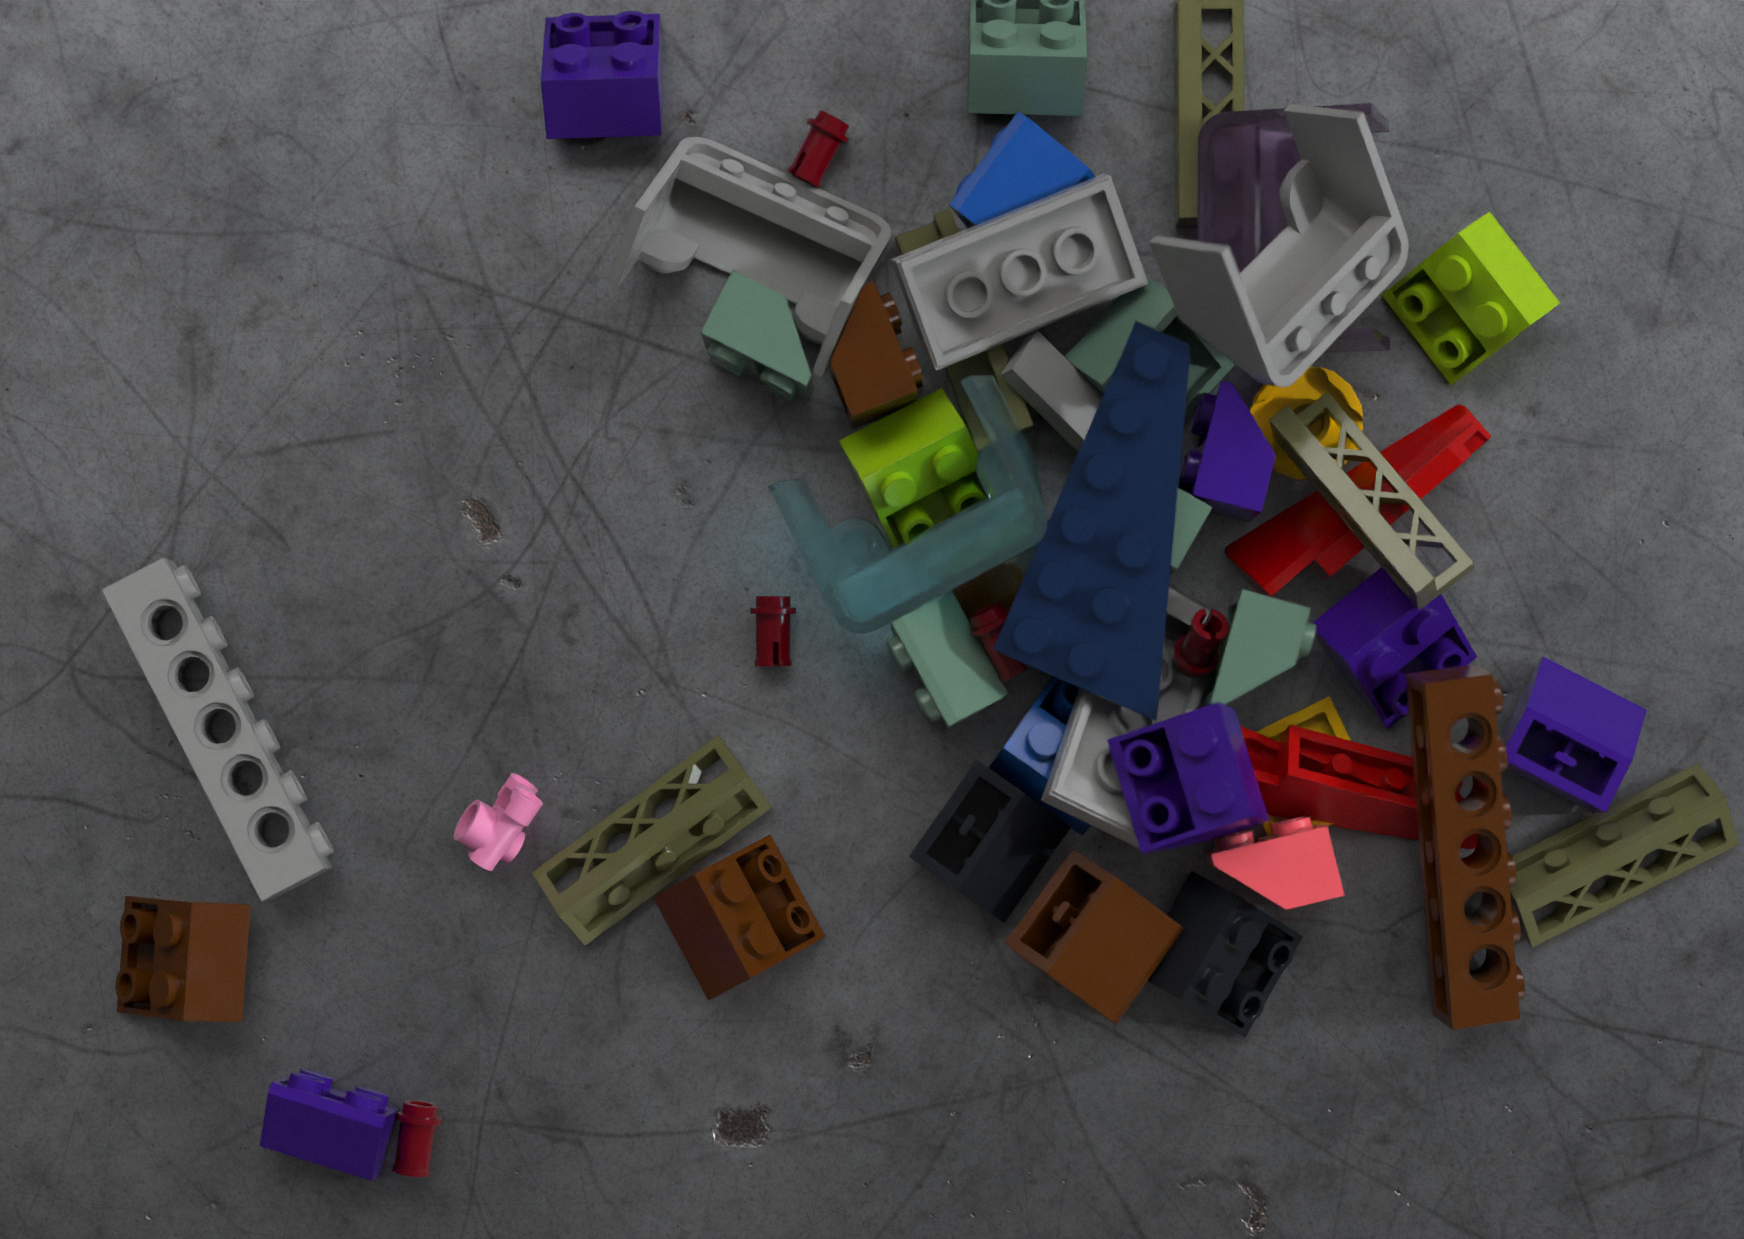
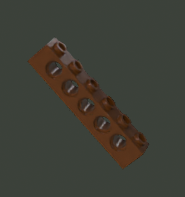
M1473 664L1406 674L1433 1015L1452 1030L1520 1020L1519 1000L1524 998L1525 983L1521 969L1516 965L1514 944L1519 943L1521 930L1518 916L1515 910L1511 908L1510 887L1516 883V868L1512 855L1507 851L1505 830L1511 827L1512 813L1509 801L1502 793L1501 772H1505L1507 768L1506 747L1503 740L1498 737L1497 714H1500L1503 709L1502 691L1492 673ZM1467 718L1468 731L1466 736L1460 742L1452 744L1450 734L1453 726L1459 720ZM1471 776L1473 787L1470 794L1465 799L1456 801L1455 790L1462 779ZM1476 834L1477 846L1469 856L1460 858L1462 842L1468 836ZM1481 891L1482 900L1480 906L1475 912L1465 915L1464 906L1467 899L1472 894ZM1481 949H1486L1484 963L1478 969L1469 972V961L1473 954Z

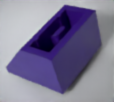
M625 11L617 15L586 16L580 13H567L560 17H546L541 69L546 139L662 135L663 85L660 14Z
M1221 380L1211 394L1204 392L1202 400L1199 399L1190 433L1200 435L1197 450L1190 449L1188 456H1184L1179 473L1178 488L1211 506L1210 513L1250 523L1262 512L1276 454L1233 383Z
M1382 567L1312 622V624L1316 625L1315 636L1331 662L1387 729L1409 713L1406 674L1465 666L1477 658L1442 594L1418 611Z
M1541 657L1500 737L1505 744L1507 752L1506 769L1591 813H1606L1633 760L1647 710L1545 657Z
M1216 702L1107 740L1142 854L1214 840L1269 822L1235 709Z
M300 1068L299 1073L291 1072L290 1075L271 1082L267 1094L260 1147L370 1181L380 1176L397 1123V1119H395L396 1113L401 1110L400 1108L387 1105L390 1095L363 1086H356L355 1090L348 1089L347 1092L332 1088L333 1077Z

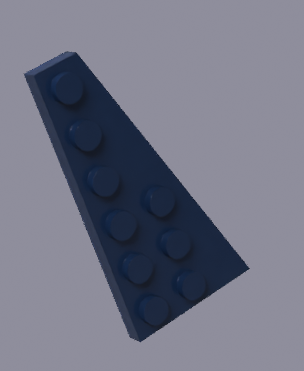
M1135 321L993 650L1157 721L1191 344Z

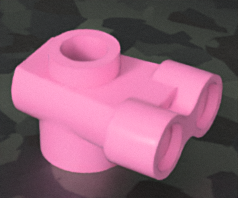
M511 773L497 795L499 797L492 807L478 799L467 807L455 828L454 840L466 846L471 861L488 871H492L499 860L509 863L516 857L525 840V833L521 830L524 826H528L543 805L542 801L536 796L537 788L522 776Z

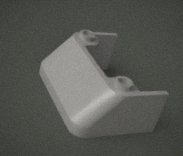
M1290 104L1283 110L1301 160L1288 172L1280 187V202L1288 225L1240 274L1229 246L1157 235L1149 242L1182 323L1259 383L1288 387L1297 381L1400 274L1405 266L1409 250L1407 233L1364 112Z
M688 137L679 143L634 206L608 282L620 286L637 260L643 262L649 269L664 274L686 269L693 258L731 274L732 270H735L784 295L786 300L797 304L792 315L795 327L806 340L822 345L811 373L822 378L830 365V360L863 285L871 283L892 231L885 220L864 208L713 140L702 137Z

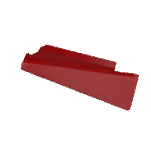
M1458 404L1380 451V453L1421 500L1492 436L1467 407ZM1363 462L1346 472L1358 489L1374 491L1377 471L1369 462ZM1383 480L1382 491L1394 492ZM1315 491L1227 545L1224 552L1226 557L1257 593L1272 597L1306 566L1310 565L1319 577L1325 581L1365 547L1320 493ZM1381 503L1379 513L1389 525H1392L1409 509L1406 505Z
M1289 725L1280 735V742L1240 726L1267 815L1289 819L1300 816L1310 817L1311 821L1334 823L1330 826L1419 841L1412 757L1294 725ZM1462 781L1459 782L1455 790L1456 801L1464 799L1459 793L1463 785ZM1472 834L1462 842L1460 848L1475 849L1477 846V835Z

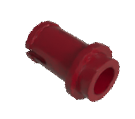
M822 110L818 111L815 119L808 118L806 123L811 127L791 165L786 169V172L817 188L820 187L821 180L840 144L847 145L849 138L845 134L850 127L845 122Z
M756 596V608H750V614H756L755 666H792V660H790V614H796V608H791V596Z
M996 602L982 608L969 617L973 625L969 632L972 637L979 636L998 672L1000 681H1005L1023 673L1031 666L993 650L1010 609L1004 610L1001 602Z
M1200 609L1191 620V626L1187 634L1179 638L1173 647L1172 656L1175 665L1187 677L1199 678L1208 675L1215 669L1218 663L1219 654L1217 650L1229 632V622L1221 612L1215 609H1210L1205 623L1203 621L1206 616V610Z
M405 1100L403 1102V1109L398 1111L395 1117L401 1123L395 1164H393L392 1168L393 1172L411 1177H428L430 1175L431 1169L429 1167L435 1126L442 1124V1117L437 1115V1104L418 1100Z

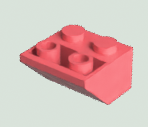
M1300 816L1271 823L1272 835L1255 839L1252 831L1242 830L1214 839L1215 848L1202 851L1206 864L1270 903L1286 910L1345 896L1328 827L1318 824L1312 825L1310 817Z

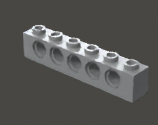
M163 557L101 589L260 900L271 901L332 869L327 858L329 854L334 852L331 842L319 822L310 825L300 806V804L307 801L306 794L293 771L289 770L283 773L273 754L281 749L277 737L265 718L258 722L256 721L247 703L248 700L254 698L252 689L239 667L230 670L220 650L228 646L226 639L212 616L203 618L194 598L201 595V591L185 564L177 567L174 561ZM175 608L182 616V629L173 639L164 640L157 631L158 618L164 611ZM201 659L208 666L209 680L201 690L191 692L184 684L183 673L190 662ZM226 710L234 717L236 730L229 741L219 744L212 738L209 726L212 718L217 713ZM248 762L258 765L263 775L260 788L251 795L243 794L236 784L237 771ZM275 813L282 815L289 824V836L278 847L269 845L262 834L265 820Z

